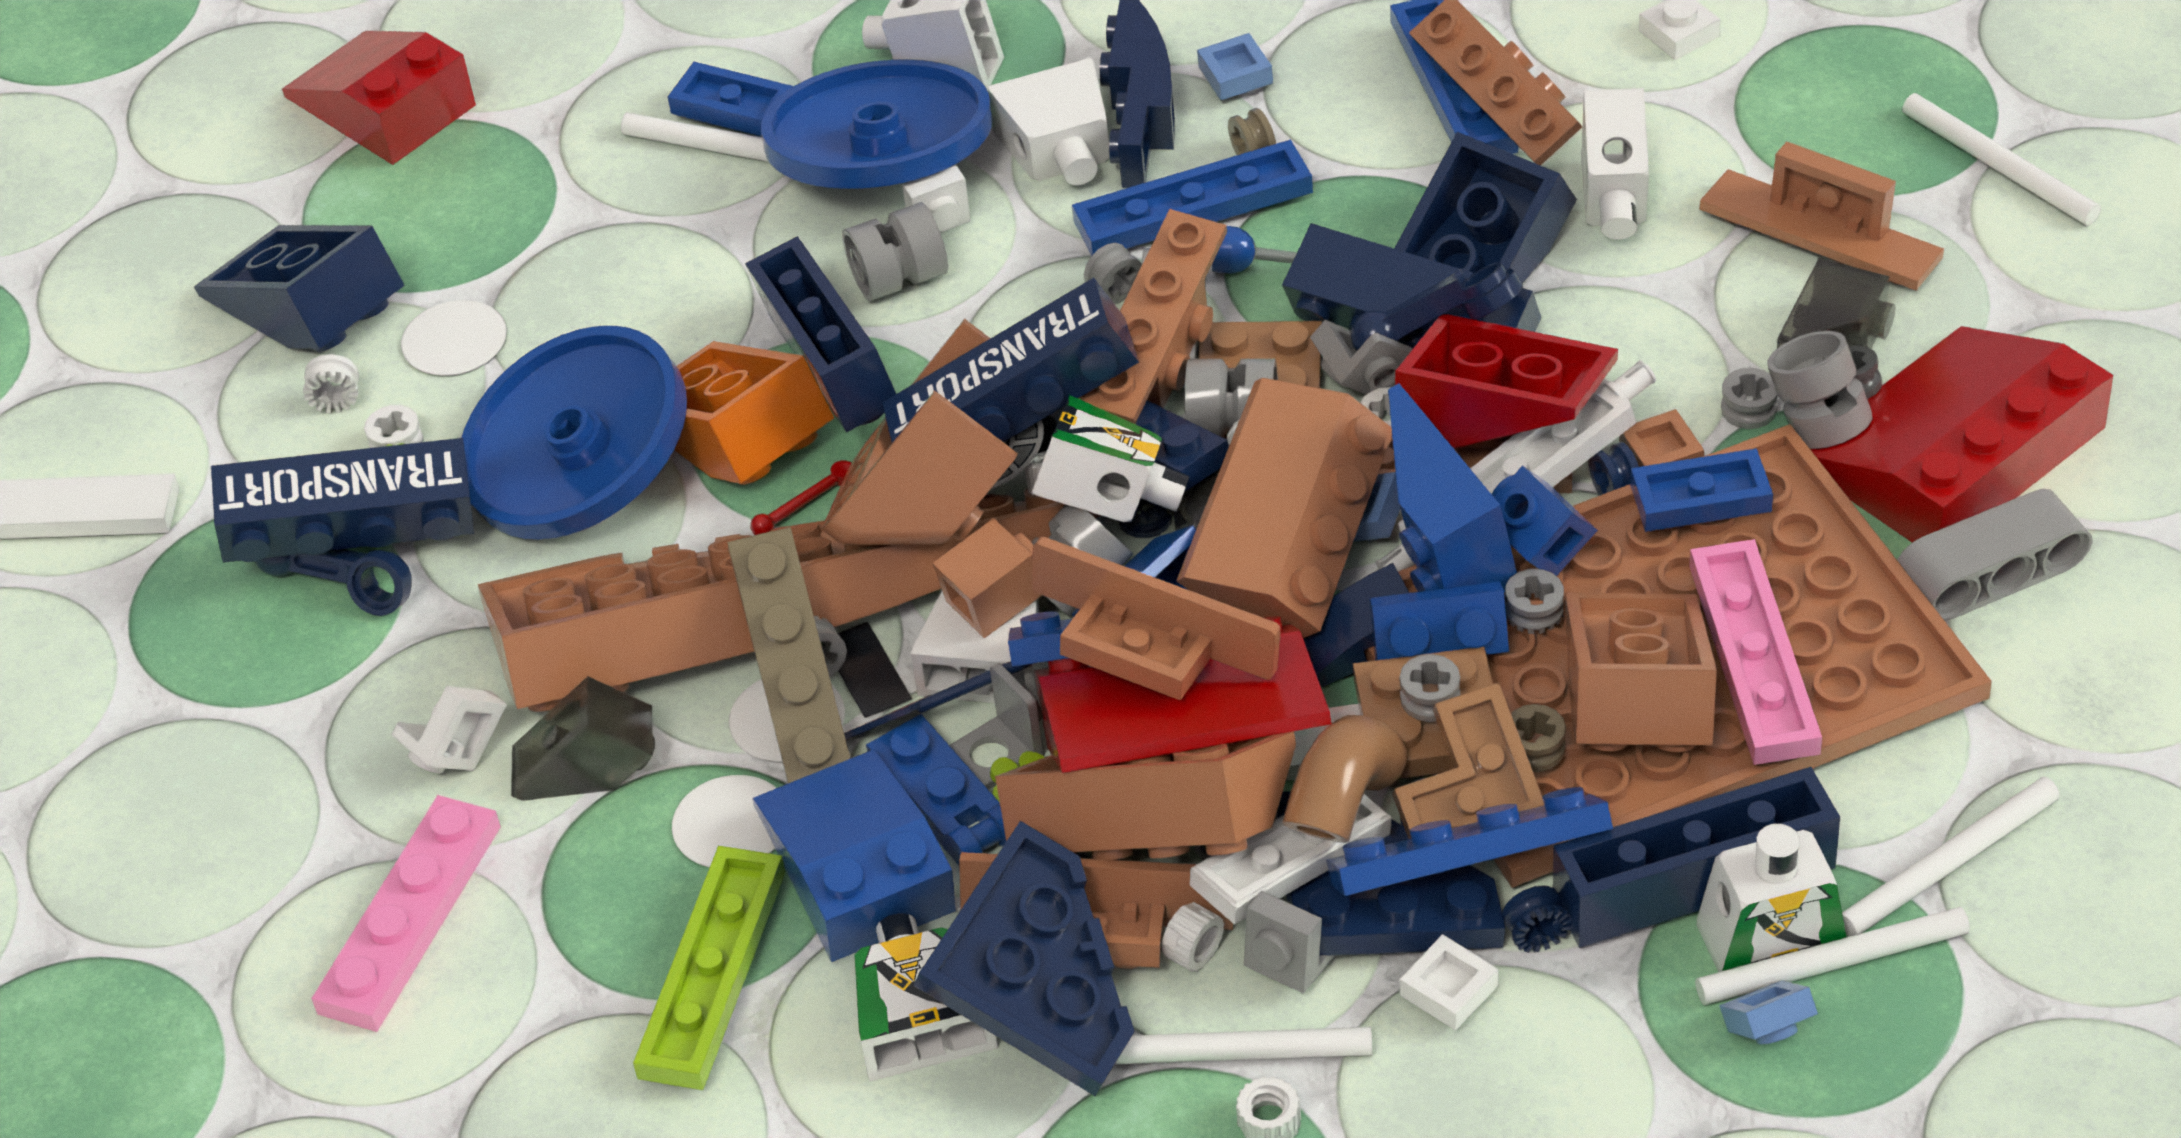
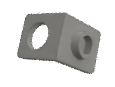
M1000 663L990 668L997 716L949 745L988 790L997 784L990 778L991 767L979 766L971 760V754L978 746L986 743H997L1004 746L1008 750L1007 758L1013 760L1017 766L1019 757L1026 751H1033L1043 755L1039 721L1043 719L1041 707L1032 692L1025 686H1022Z

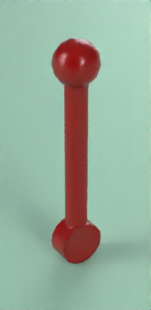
M846 460L835 462L830 468L831 474L768 515L763 513L755 515L750 523L752 533L759 535L770 532L774 529L775 524L835 485L841 486L851 462Z

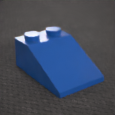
M1399 383L1388 389L1398 503L1406 528L1399 533V538L1408 556L1416 565V569L1410 572V577L1416 590L1421 592L1500 581L1505 592V585L1517 571L1500 504Z
M875 749L752 798L753 805L777 854L783 857L785 870L831 963L856 953L862 947L878 944L876 927L887 916L897 913L909 914L915 918L917 927L956 911L952 868L925 816Z

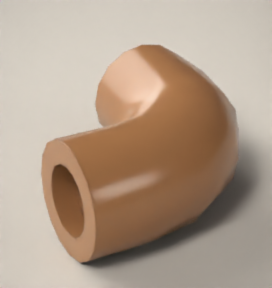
M1346 715L1334 721L1317 736L1301 762L1291 789L1282 821L1283 825L1316 838L1340 843L1349 842L1365 790L1379 791L1391 786L1401 776L1407 759V750L1403 739L1385 722L1374 717Z

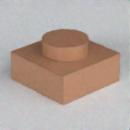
M1676 409L1639 421L1619 436V442L1625 443L1630 448L1639 467L1704 457L1703 447Z

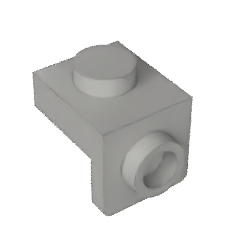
M1324 320L1310 337L1324 358L1321 362L1323 370L1340 385L1365 395L1379 388L1395 386V370L1412 351L1411 347L1379 333L1372 334L1356 351L1351 342V330Z
M1261 891L1247 907L1244 966L1304 994L1334 957L1328 955L1319 956L1322 918Z

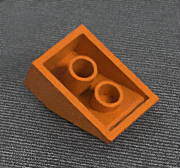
M713 341L677 365L686 387L687 411L681 436L674 450L711 478L741 485L755 482L771 470L770 463L786 452L796 451L811 444L818 436L816 431L834 419L803 355Z

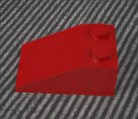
M364 31L282 88L285 98L392 165L476 106L464 55L427 32Z
M1442 314L1395 370V385L1399 383L1453 448H1458L1575 420L1617 362L1618 349Z

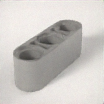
M2039 489L1919 538L1904 549L1897 561L1944 621H1947L2070 570L2084 559L2090 551L2093 541L2092 535L2051 489Z

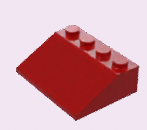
M1960 326L1883 384L1874 396L1868 398L1873 419L1865 430L1841 444L1810 450L1850 501L1910 542H1914L1930 533L2017 498L2105 429L2114 375L2064 343Z
M1280 616L1263 617L1276 622L1281 628L1278 669L1272 678L1267 680L1210 659L1181 700L1070 658L1047 661L1048 668L1034 670L1047 748L1060 771L1065 773L1332 724L1330 711L1300 630L1292 624L1282 626Z

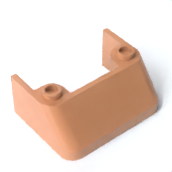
M964 318L912 384L989 340L990 337ZM934 390L893 442H891L886 417L878 425L850 464L821 529L842 545L944 544L951 536L961 542L974 528L984 512L977 505L1016 459L1018 453Z

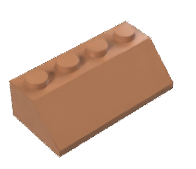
M1263 377L1256 380L1176 581L1190 591L1262 618L1280 616L1282 626L1292 624L1300 630L1303 638L1320 632L1390 443L1392 427L1347 393Z
M1294 731L1065 773L1060 771L1052 755L1002 773L995 776L1006 841L1018 823L1022 821L1075 854L1077 852L1092 851L1093 859H1121L1132 855L1133 849L1148 848L1150 858L1178 856L1189 852V846L1205 845L1207 855H1225L1248 848L1247 838L1273 826L1296 748Z

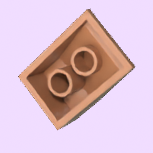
M1565 593L1570 706L1576 744H1587L1589 747L1600 751H1618L1624 749L1627 745H1655L1657 748L1669 752L1689 751L1695 745L1713 746L1717 669L1697 594Z

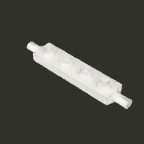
M1639 360L1616 380L1608 381L1604 379L1575 420L1516 433L1470 469L1491 494L1502 480L1514 475L1522 465L1554 487L1637 423L1629 401L1649 385L1656 382L1653 371L1647 364L1644 365V362ZM1403 520L1398 523L1400 531L1406 529ZM1402 543L1382 559L1376 561L1378 570L1391 563H1394L1397 571L1415 565Z

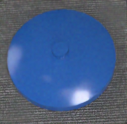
M880 60L830 70L788 89L772 102L766 110L761 122V134L764 152L769 163L777 171L793 180L827 188H876L921 179L959 163L984 143L992 128V114L989 93L986 87L978 78L965 70L948 64L925 60Z
M594 326L578 329L553 338L522 356L507 368L487 389L472 411L461 438L464 441L471 505L484 520L502 533L513 537L536 540L552 539L580 532L602 522L623 509L643 492L660 473L681 436L687 411V394L683 377L675 363L659 343L650 336L638 330L621 326Z

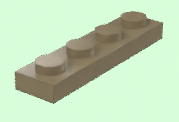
M791 527L727 542L787 782L791 783L851 759Z

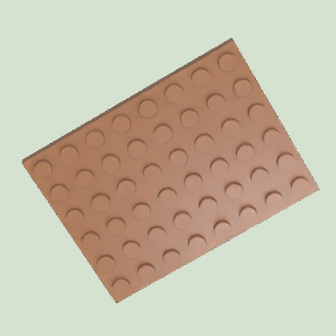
M1791 424L1706 455L1711 456L1757 448L1773 492L1772 512L1645 532L1630 484L1573 505L1598 531L1557 575L1564 586V605L1561 622L1559 625L1555 623L1554 629L1551 631L1545 628V633L1539 634V630H1534V634H1528V629H1524L1523 632L1518 631L1517 625L1513 627L1509 624V620H1507L1509 652L1486 655L1493 684L1500 683L1510 713L1521 706L1539 704L1555 709L1564 719L1566 725L1564 757L1558 765L1549 770L1533 772L1542 796L1561 789L1582 787L1585 795L1592 794L1608 802L1613 827L1804 768L1812 767L1813 769L1990 698L1992 681ZM1755 539L1822 735L1821 755L1757 765L1753 764L1689 567L1690 549ZM1511 546L1517 573L1527 569H1539L1529 563ZM1416 565L1398 571L1409 593L1418 592L1410 577V572L1416 569ZM1531 593V598H1528L1531 605L1543 604V601L1535 598V593ZM1565 593L1697 594L1717 669L1713 746L1695 745L1689 751L1669 752L1661 750L1655 745H1627L1624 749L1618 751H1600L1589 747L1587 744H1576L1570 706ZM1374 646L1364 650L1367 661H1375ZM1535 733L1531 740L1525 741L1536 743L1540 736L1545 735ZM1563 842L1493 860L1511 888L1553 872V845Z

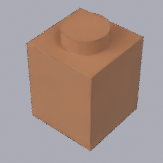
M994 518L932 563L945 601L983 638H986L1042 596L1032 588L1034 545L1020 532L1014 536L1011 535Z

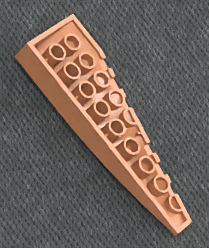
M1028 489L1024 491L1025 501L1014 502L1013 497L1009 495L987 494L977 505L984 511L982 516L964 539L993 518L1013 536L1020 532L1030 541L1035 537L1040 538L1044 536L1049 538L1051 532L1048 523L1065 504L1031 495ZM1089 512L1095 519L1102 516ZM825 520L771 530L775 531L791 527L813 615L819 616L820 619L826 618L834 627L893 608L941 589L932 563L960 543L959 540L951 536L944 544L842 545L821 529ZM735 534L716 537L715 542L711 543L708 546V551L696 553L688 549L680 550L679 544L653 547V557L647 561L624 564L623 554L616 553L478 584L480 598L501 667L516 708L528 707L530 711L535 712L548 711L564 705L567 697L591 692L594 696H611L627 690L630 682L754 652L727 542L750 537V535Z

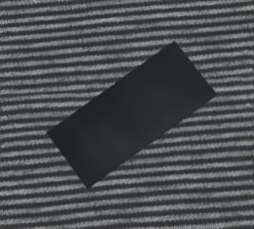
M868 622L837 633L845 642L847 649L845 661L838 672L864 718L912 699Z

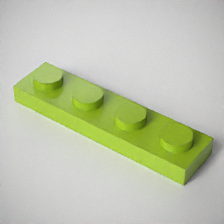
M718 845L633 1061L637 1079L704 1090L786 872L782 855Z

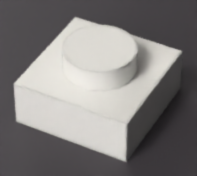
M1664 0L1639 14V31L1676 60L1718 38L1720 34V19L1697 0Z
M956 165L933 175L902 184L905 206L908 207L923 202L931 212L940 233L971 222L965 177Z
M1442 934L1399 979L1400 996L1456 1031L1498 987V968Z

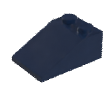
M1457 132L1394 249L1472 273L1492 263L1501 262L1505 269H1513L1521 283H1523L1549 253L1577 199L1560 173Z
M278 225L196 284L194 288L199 297L287 348L314 349L316 352H323L341 343L347 336L345 330L355 322L369 319L385 310L389 305L387 298L405 285L372 225Z

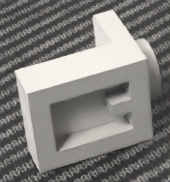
M446 686L440 700L433 708L427 725L397 722L392 736L410 751L408 754L409 759L427 771L443 773L445 768L474 771L507 704L492 691Z

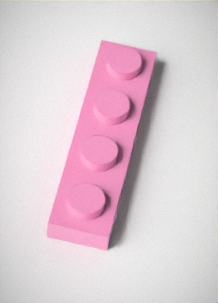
M1755 539L1690 549L1689 567L1753 764L1757 765L1821 755L1822 735Z
M437 795L311 998L317 1015L375 1032L379 1030L501 828L495 810Z

